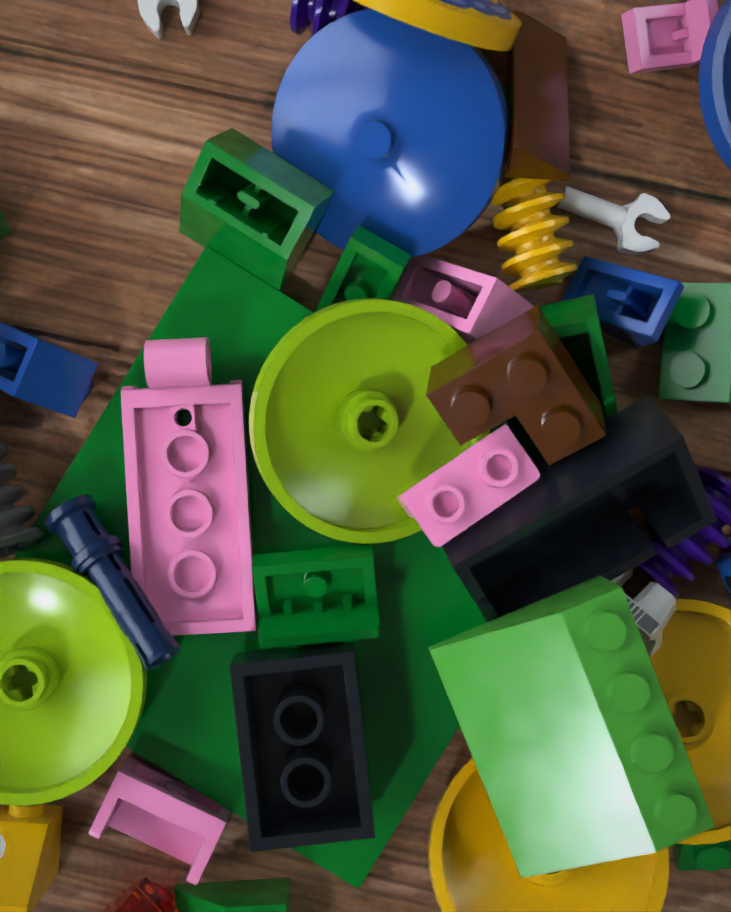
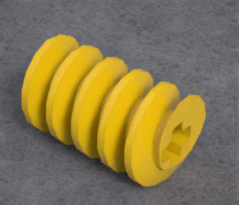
M505 167L500 186L490 203L496 207L506 208L492 218L494 228L512 231L497 241L498 251L516 254L501 265L502 273L520 277L519 280L509 285L516 293L534 291L563 283V278L578 270L577 263L559 261L558 255L574 246L573 240L556 238L554 235L556 230L569 223V216L550 213V208L563 201L565 194L564 192L546 190V184L553 180L507 177V167Z

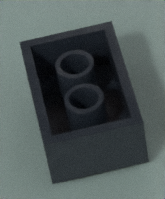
M330 642L308 644L295 649L271 648L237 652L229 667L250 851L256 852L375 838L374 810L355 643Z

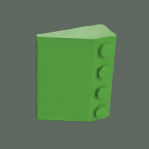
M599 575L428 647L521 878L655 853L715 827L621 586Z

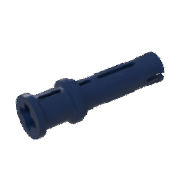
M85 494L69 499L55 508L46 517L45 526L50 533L60 536L73 557L70 564L73 570L79 572L80 575L88 576L93 584L98 587L111 614L136 650L146 671L161 666L173 658L176 652L180 651L179 644L174 640L169 630L166 629L151 602L126 567L125 562L121 558L124 553L122 549L123 544L118 536L109 535L94 512L97 505L93 497Z

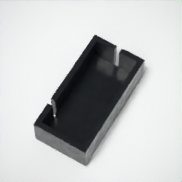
M648 396L604 420L606 436L551 465H548L543 456L534 460L533 464L540 473V478L442 545L453 569L474 602H476L487 622L599 575L611 581L656 556L654 547L627 512V510L634 506L638 508L667 548L674 546L717 521L683 435Z

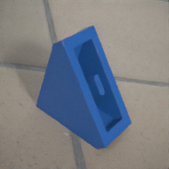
M584 256L562 301L594 294L601 330L635 348H639L658 341L685 286L673 279Z

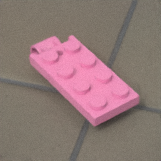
M208 337L146 340L144 345V369L149 388L137 389V386H122L121 390L131 575L138 582L158 613L162 623L172 636L256 631L258 625L256 595L252 574L253 539L243 380H230L229 384H212V357ZM187 409L192 415V420L189 425L183 427L179 424L177 417L180 411Z

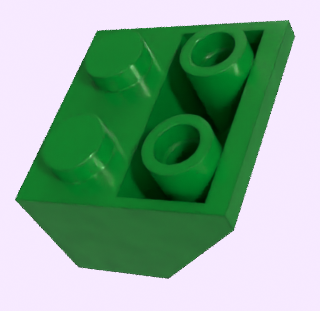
M231 128L206 140L181 193L179 232L204 248L208 246L281 292L335 191Z

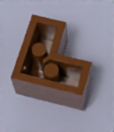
M539 305L431 366L426 396L460 446L515 415L548 465L606 436L601 403Z

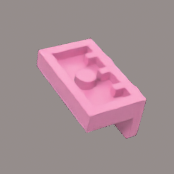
M504 424L396 498L410 518H415L432 545L441 547L540 478V473L507 424Z

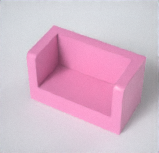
M129 755L118 770L88 835L99 839L107 826L190 864L191 868L186 881L197 886L231 811L176 777Z

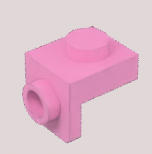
M689 0L685 3L636 7L621 14L629 74L686 68L700 63L703 44L711 23L718 12L717 0Z

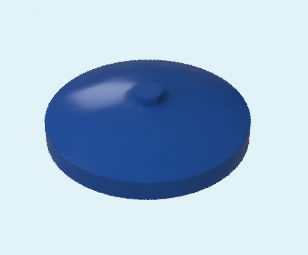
M366 9L348 14L329 23L315 33L295 55L282 78L274 102L271 126L272 150L278 157L335 191L314 230L321 237L344 250L351 235L360 225L412 255L411 258L439 249L458 238L481 217L491 203L501 183L508 159L510 144L508 108L499 80L489 61L478 47L425 31L373 9Z

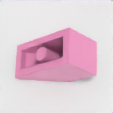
M425 255L411 259L391 298L392 301L410 304L432 313L454 329L467 345L535 307L496 277Z

